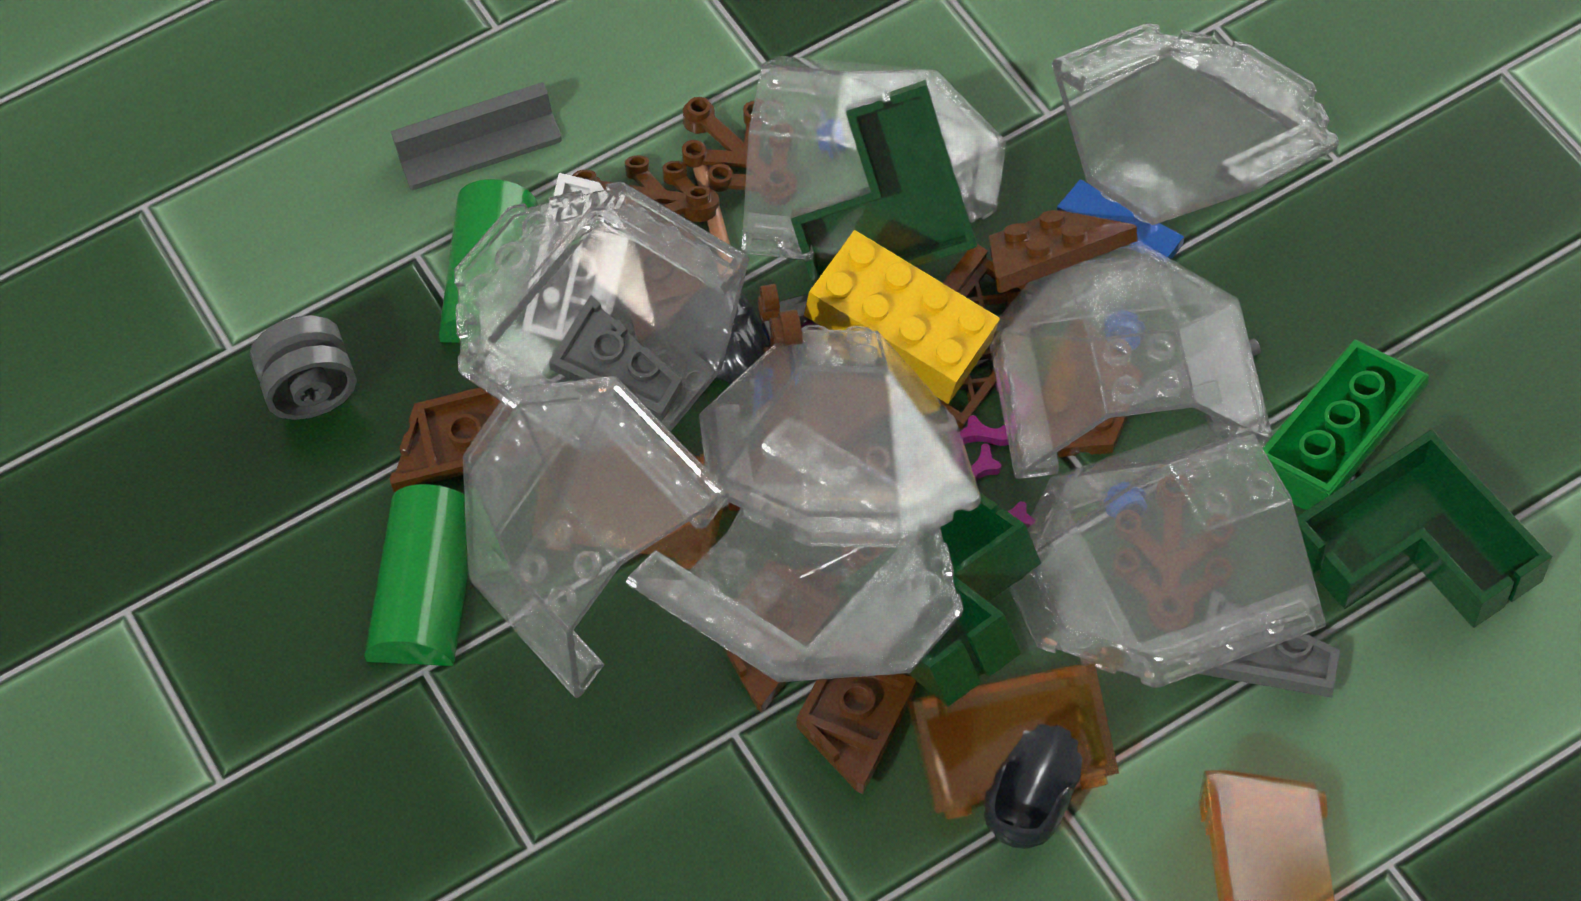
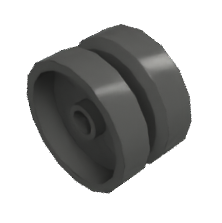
M309 315L293 317L278 322L262 332L252 344L250 358L260 381L265 402L269 411L280 418L297 420L316 417L338 407L354 392L357 382L348 354H346L338 327L328 318Z

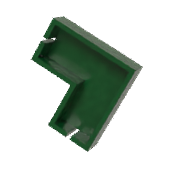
M923 80L890 91V100L884 102L883 96L880 94L846 105L845 114L869 186L792 211L790 219L801 253H807L805 265L812 286H814L854 230L915 267L978 247L927 81Z
M1432 429L1293 519L1287 544L1312 573L1321 570L1319 581L1344 609L1412 564H1415L1473 628L1503 609L1508 599L1513 602L1543 582L1552 559V555Z
M974 490L840 585L835 591L853 628L949 707L981 683L979 676L985 674L989 678L1021 654L1004 613L989 602L1042 563L1026 525L1002 508L1000 510L998 504L981 492Z

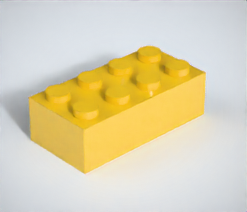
M856 230L852 232L809 291L804 312L805 317L947 404L950 403L992 342L1000 321L998 316Z

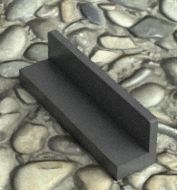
M543 82L391 131L398 158L411 190L435 184L562 141L561 133L552 114L548 92Z

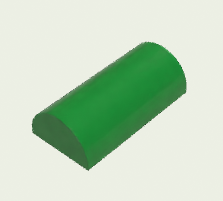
M485 179L469 183L459 191L439 329L440 342L523 343L524 333H521L527 309L538 215L537 200L524 187L509 181Z
M1354 339L1255 456L1260 474L1267 484L1285 500L1302 509H1310L1347 485L1426 389L1429 383V374Z
M420 484L403 487L393 494L364 657L366 662L454 666L478 514L476 504L463 493L443 486Z

